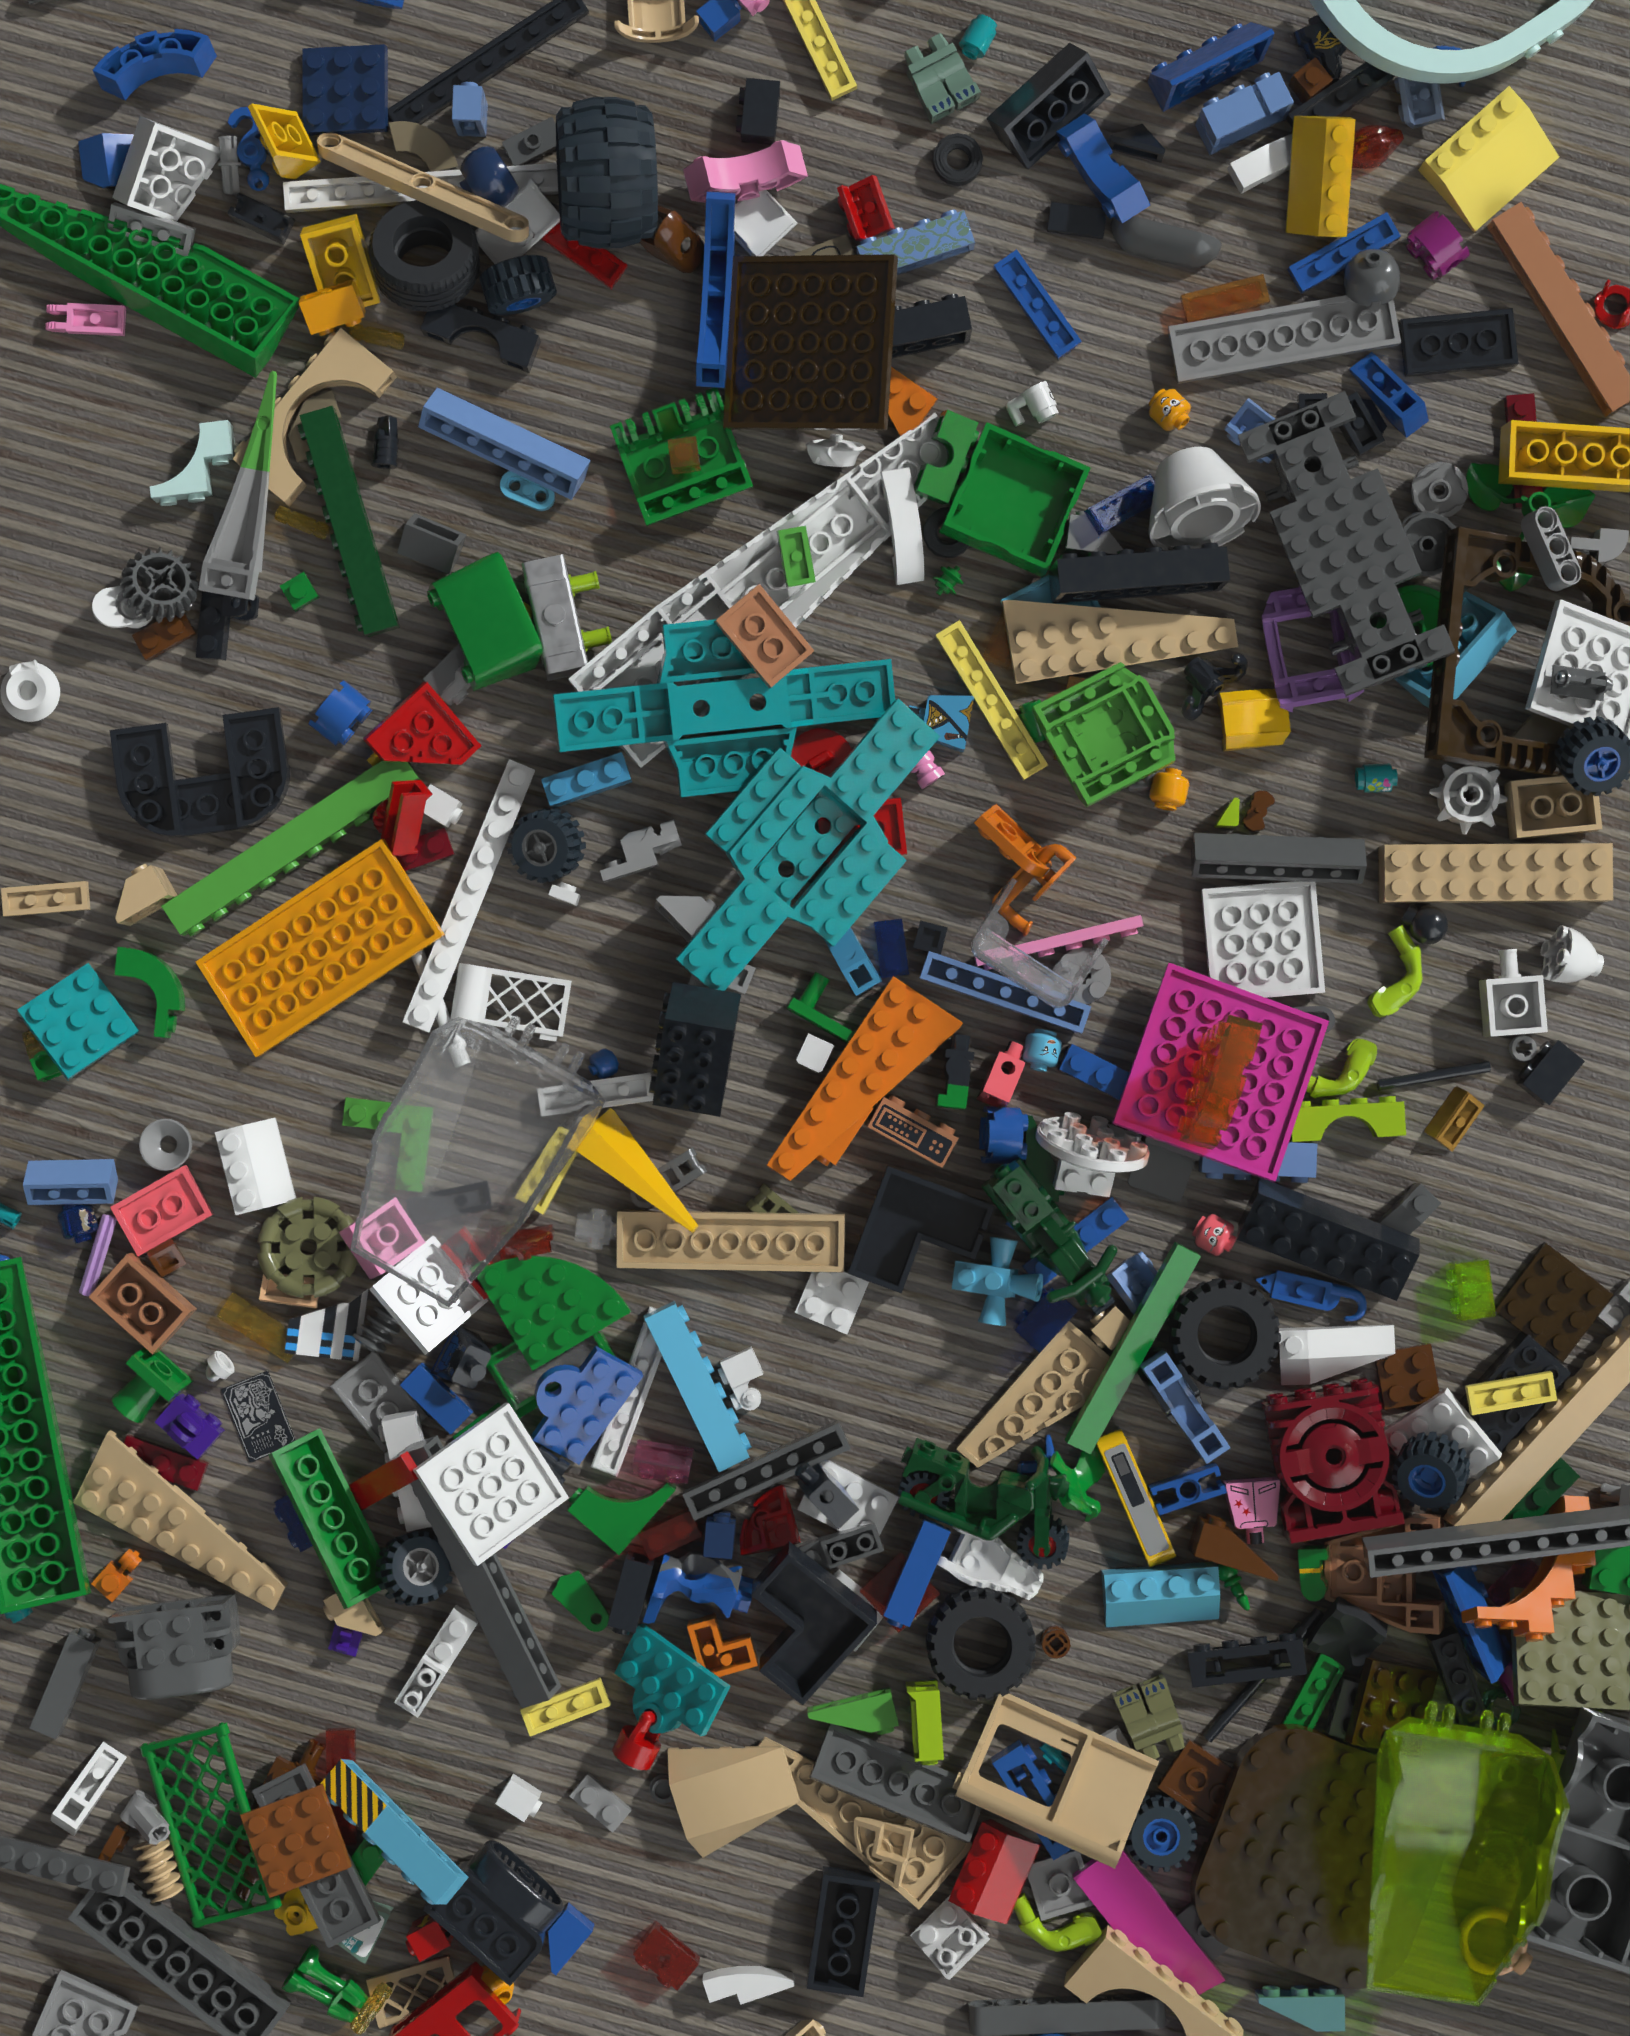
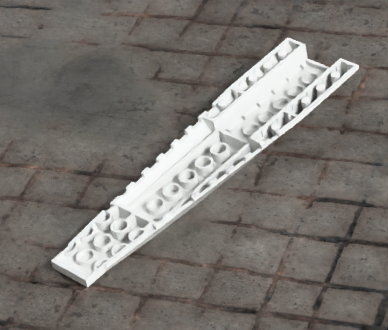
M932 413L913 430L905 432L655 606L568 678L575 691L656 684L662 655L664 654L661 625L718 619L758 584L763 587L796 628L891 535L887 501L884 500L880 472L909 467L914 485L921 465L930 464L938 468L945 465L948 458L945 446L931 439L939 419L937 414ZM915 494L919 508L927 498ZM806 525L816 582L786 587L776 531ZM749 674L673 683L677 686L739 680L745 679ZM698 700L693 705V712L699 717H703L709 711V705L704 700ZM663 741L620 746L640 768L666 748Z

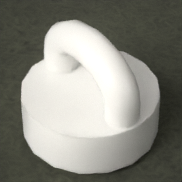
M215 1351L207 1358L206 1377L209 1381L215 1382L219 1378L227 1379L234 1373L232 1361L223 1352Z

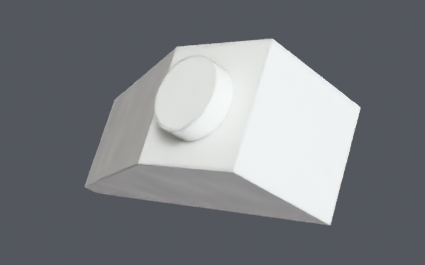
M102 1742L52 1813L50 1821L75 1836L127 1757L105 1742Z

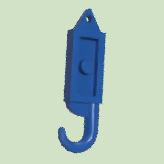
M1280 1270L1255 1279L1270 1294V1298L1320 1310H1332L1339 1303L1340 1297L1353 1299L1358 1304V1310L1354 1315L1344 1317V1320L1348 1322L1359 1320L1367 1310L1365 1296L1361 1291L1352 1287ZM1262 1279H1266L1265 1284H1262Z

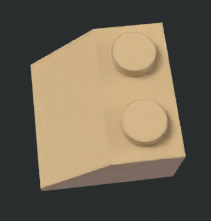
M143 864L131 871L132 876L125 880L115 917L118 924L131 926L162 908V905L177 896L162 868Z

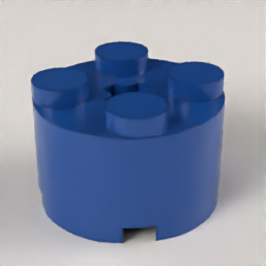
M345 680L340 683L344 688L340 692L334 689L315 713L319 717L316 723L313 720H310L308 725L335 746L339 743L346 745L355 733L351 730L357 721L363 723L373 711L369 708L371 701Z
M985 1106L982 1111L987 1112V1116L981 1117L979 1127V1149L985 1150L986 1157L980 1156L982 1163L1010 1164L1017 1157L1026 1160L1027 1144L1023 1143V1131L1028 1130V1115L1022 1114L1019 1107Z

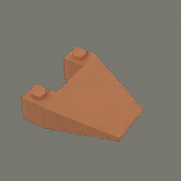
M1415 1513L1404 1517L1405 1524L1355 1532L1324 1542V1545H1329L1330 1553L1328 1560H1325V1578L1328 1582L1325 1600L1334 1602L1340 1596L1381 1621L1407 1632L1440 1634L1445 1629V1600L1416 1599V1572L1370 1578L1365 1566L1362 1538L1444 1528V1515Z

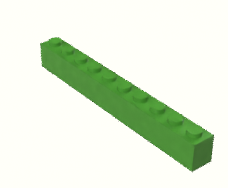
M381 761L161 907L180 935L186 936L189 934L192 937L205 929L203 924L210 919L217 921L228 914L227 908L237 903L239 906L251 899V892L260 887L261 890H264L276 882L274 877L283 871L285 874H288L300 866L298 861L308 856L310 859L323 851L322 846L330 840L332 843H335L347 835L345 830L354 824L356 827H359L371 819L369 815L383 801L389 798L392 782L421 779L410 762Z

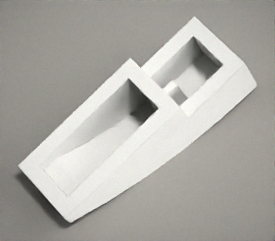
M1292 134L1273 141L1230 163L1227 170L1240 194L1262 182L1265 184L1290 170Z
M736 1966L703 1973L702 1982L709 2003L737 1994L741 2005L794 1987L795 1977L792 1972L777 1968Z

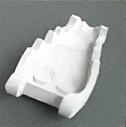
M952 1527L957 1532H961V1535L949 1559L940 1556L937 1563L938 1566L971 1586L1011 1592L1027 1600H1030L1038 1593L1043 1583V1573L1040 1569H1037L1034 1565L1033 1567L1029 1566L1026 1561H1023L1016 1552L1007 1547L999 1538L993 1541H985Z

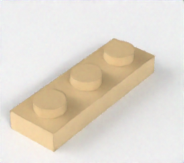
M87 881L1 888L4 917L90 910L89 885Z

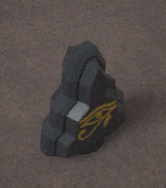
M1316 15L1308 20L1309 26L1294 31L1293 34L1297 46L1304 48L1307 59L1313 60L1316 57L1332 77L1333 81L1330 84L1332 85L1340 78L1343 68L1341 56L1347 50V47L1330 31L1320 16Z

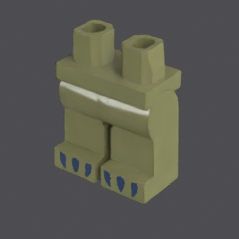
M1163 1674L1139 1682L1149 1711H1146L1135 1684L1112 1693L1136 1751L1139 1750L1140 1753L1157 1759L1160 1757L1155 1745L1157 1742L1166 1740L1170 1752H1175L1185 1747L1182 1736L1184 1730Z

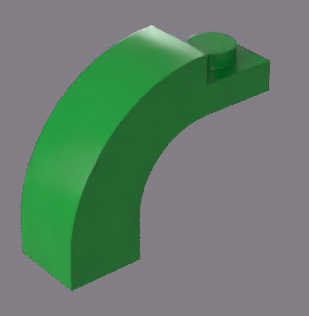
M117 947L114 975L135 977L143 980L151 987L157 1001L154 1037L171 1038V1033H175L177 1017L173 1016V1011H185V996L177 975L166 962L156 955L143 950Z

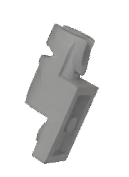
M674 820L660 823L661 832L659 836L651 826L625 835L620 841L627 862L622 863L621 859L604 864L606 869L600 870L603 882L607 883L658 867L655 854L659 853L661 856L676 847L682 846Z

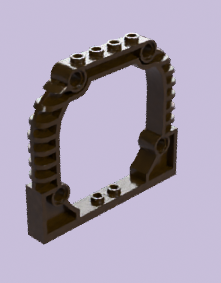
M1464 527L1449 530L1445 536L1437 627L1445 626L1455 653L1433 662L1424 758L1486 768L1493 766L1537 774L1562 776L1555 762L1557 759L1555 748H1560L1559 745L1502 735L1500 725L1496 721H1479L1471 713L1464 701L1453 699L1456 667L1460 660L1458 643L1463 630L1461 623L1463 591L1475 587L1483 579L1493 583L1510 578L1515 573L1542 577L1528 543L1521 541L1520 537ZM1573 550L1581 569V578L1574 586L1578 587L1592 601V612L1630 626V600L1625 599L1620 584L1615 583L1611 572L1604 565L1596 561L1594 557ZM1497 561L1501 565V571L1497 567ZM1617 612L1620 613L1621 620L1618 618ZM1481 730L1485 734V741L1481 738Z

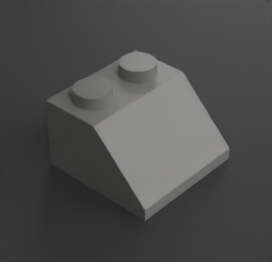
M659 896L654 906L688 943L718 909L716 904L710 899L705 901L702 897Z

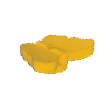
M299 1887L288 1891L284 1898L281 1899L282 1906L274 1911L275 1916L283 1920L287 1925V1933L290 1936L303 1934L305 1931L310 1932L317 1929L318 1926Z

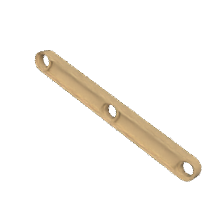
M324 133L317 138L318 154L327 161L507 241L522 242L529 237L528 219L516 212L339 134ZM417 186H428L426 188H417ZM512 227H520V228H522V229L512 230V229H509V228H512Z

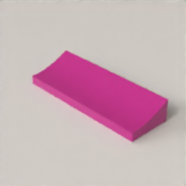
M1124 1849L1115 1869L1095 1859H1091L1084 1865V1868L1072 1874L1075 1882L1114 1930L1122 1931L1137 1948H1144L1159 1965L1167 1966L1177 1979L1183 1983H1189L1198 1995L1225 1981L1218 1967L1191 1936L1176 1914Z

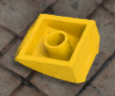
M1275 689L1223 692L1217 695L1223 733V751L1283 745L1291 732L1289 711L1280 708Z

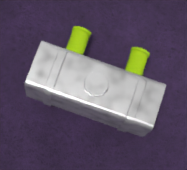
M563 554L522 563V570L525 579V590L529 597L536 632L542 645L541 660L545 667L547 680L572 676L588 663L586 652H588L589 648L612 643L609 626L583 632L580 629L573 598L575 593L600 589L597 573L593 571L592 573L571 577V574L568 575Z

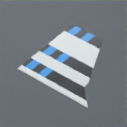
M368 1289L350 1303L337 1304L289 1319L284 1353L358 1361L361 1344L353 1337V1334L362 1335L360 1324H364Z

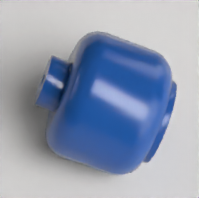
M604 1048L589 1057L591 1065L588 1066V1069L593 1076L597 1075L599 1079H606L618 1072L619 1063L611 1050Z

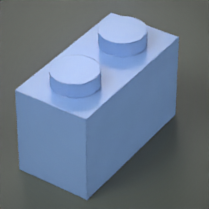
M462 82L461 85H453L452 121L458 136L486 137L488 103L482 86H478L474 82Z

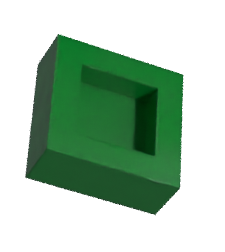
M305 572L280 585L295 612L320 598Z

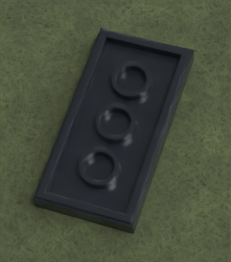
M1513 308L1406 318L1399 321L1405 377L1513 367L1519 364Z

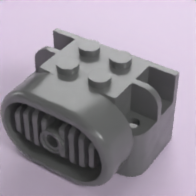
M236 1593L123 1606L108 1618L109 1624L115 1623L117 1640L114 1641L115 1648H118L120 1662L127 1667L130 1695L133 1698L150 1700L201 1694L223 1689L233 1683L231 1652L238 1646L241 1638Z

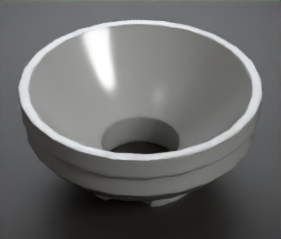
M173 1119L156 1120L150 1123L141 1134L139 1142L140 1153L146 1163L155 1169L164 1171L176 1169L184 1164L192 1151L191 1135L186 1127ZM166 1136H172L177 1141V1147L172 1153L165 1152L161 1147V1142Z

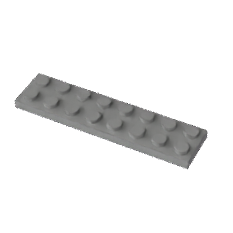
M1347 295L1168 326L1167 329L1177 384L1393 347L1401 344L1393 299L1382 305L1381 301L1372 302L1371 306H1364L1355 303Z

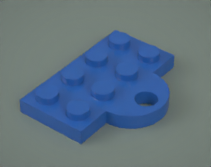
M597 1346L592 1349L580 1368L573 1365H558L550 1368L541 1375L536 1383L535 1399L540 1411L545 1416L531 1434L532 1440L580 1465L643 1378L642 1371ZM550 1382H558L560 1384L559 1388L553 1392L545 1390V1386Z

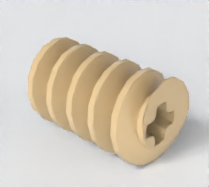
M169 1839L161 1841L157 1845L144 1841L133 1847L134 1851L142 1850L143 1852L136 1858L137 1862L146 1861V1865L139 1869L140 1872H149L150 1874L143 1880V1883L153 1884L146 1892L147 1894H156L157 1896L150 1903L171 1898L184 1888L182 1883L176 1882L180 1878L179 1872H171L177 1866L175 1861H168L174 1855L173 1851L164 1850L170 1845Z

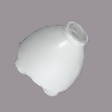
M1560 925L1552 938L1545 940L1541 947L1540 953L1541 956H1544L1541 975H1543L1545 980L1560 983L1577 982L1590 975L1598 976L1603 968V956L1597 954L1593 945L1583 934L1572 928Z

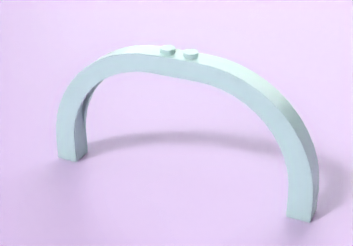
M1357 0L1309 1L1330 31L1362 60L1380 70L1408 80L1449 84L1482 78L1506 68L1524 56L1526 59L1533 57L1541 50L1540 45L1548 42L1550 45L1564 35L1562 31L1575 22L1594 0H1560L1505 37L1484 46L1463 50L1427 48L1401 39L1374 21Z

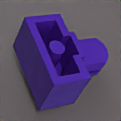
M182 1393L176 1396L156 1419L155 1423L182 1448H185L196 1459H199L225 1430L220 1427L222 1422L212 1413L207 1415L199 1408L201 1404L190 1394L185 1396Z

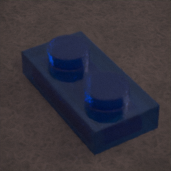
M902 919L874 922L881 978L909 975Z

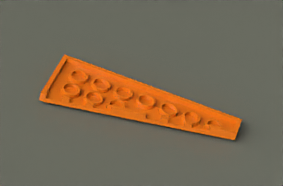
M893 976L766 1166L788 1181H791L962 1026L963 1022Z

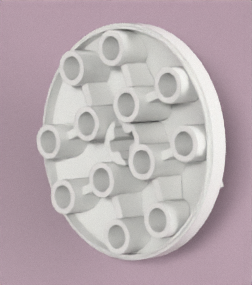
M1066 1112L1064 1116L1043 1119L1037 1127L1036 1140L1045 1150L1059 1158L1053 1181L1055 1190L1076 1193L1079 1191L1090 1195L1110 1197L1115 1173L1136 1171L1147 1165L1150 1151L1148 1146L1141 1140L1142 1135L1108 1124L1109 1121L1104 1117L1093 1116L1089 1129L1085 1125L1080 1124L1081 1116L1073 1112Z

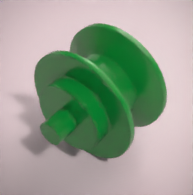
M957 565L954 569L949 566L947 568L941 566L940 569L943 573L941 577L933 576V580L936 582L935 586L938 588L936 594L939 596L942 593L955 595L956 592L953 587L956 584H964L960 579L962 576L958 573L960 568Z

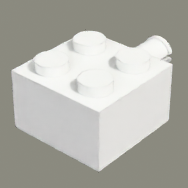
M1517 949L1498 950L1500 954L1501 976H1499V979L1479 981L1483 1036L1492 1037L1548 1032L1543 975L1521 977V974H1518Z

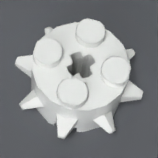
M1447 764L1443 765L1442 769L1445 778L1438 788L1430 789L1429 794L1437 797L1440 809L1437 820L1441 822L1448 819L1453 823L1460 824L1462 834L1467 835L1471 824L1480 821L1493 827L1495 823L1492 812L1495 811L1498 804L1508 800L1507 797L1500 794L1499 785L1495 782L1500 774L1499 770L1488 772L1486 769L1467 764L1465 767L1456 770ZM1467 789L1469 794H1473V799L1468 802L1463 796V792H1466Z

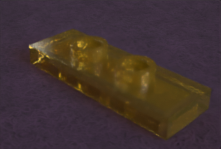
M233 1292L217 1317L286 1363H289L295 1354L284 1353L288 1327Z

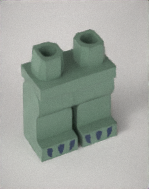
M941 33L927 41L932 54L923 57L918 46H914L904 53L908 67L907 76L931 124L952 114L954 108L958 111L979 100L981 93L976 82H973L965 68L953 43L948 44Z

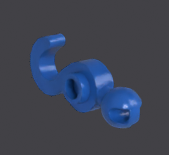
M240 107L230 114L228 124L231 128H236L243 119L253 121L252 128L243 136L237 147V155L240 161L250 168V173L247 176L249 187L255 191H262L269 185L268 173L261 169V165L266 160L267 151L258 139L261 135L248 107ZM263 184L262 188H257L258 185Z

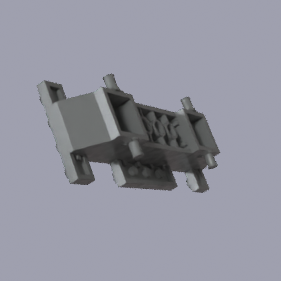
M1343 391L1238 434V440L1248 464L1268 455H1273L1275 468L1280 477V486L1264 491L1268 503L1284 496L1290 504L1271 511L1270 517L1312 618L1335 609L1338 612L1339 621L1344 630V639L1329 644V649L1332 656L1349 650L1356 659L1335 668V673L1346 697L1427 666L1431 662L1454 654L1455 649L1444 625L1419 635L1415 633L1412 624L1424 620V616L1421 614L1420 608L1407 614L1396 585L1421 575L1422 571L1378 468L1352 479L1348 474L1347 470L1359 466L1358 460H1356L1355 455L1344 460L1342 459L1330 431L1356 420V415L1347 394ZM1310 462H1315L1320 466V470L1311 473L1305 469V466ZM1374 617H1381L1385 620L1386 625L1383 628L1377 629L1370 624V620Z

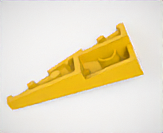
M613 1109L607 1110L588 1127L573 1148L576 1152L692 1233L695 1232L699 1225Z

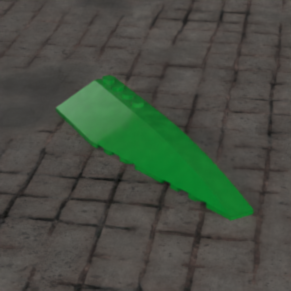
M22 1257L0 1261V1614L91 1593L55 1406Z

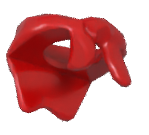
M1608 279L1603 290L1597 293L1594 299L1596 305L1595 315L1603 325L1611 329H1622L1630 324V289L1621 285L1609 286L1611 280ZM1613 294L1623 296L1627 302L1626 310L1619 315L1607 313L1604 309V301L1608 296Z

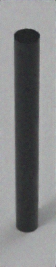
M1489 1061L1378 1079L1377 1088L1378 1091L1487 1073L1491 1072V1066Z

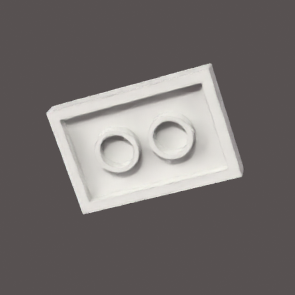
M829 1460L821 1462L820 1465L846 1489L859 1508V1511L840 1529H837L805 1494L797 1510L839 1531L875 1523L880 1536L899 1496Z

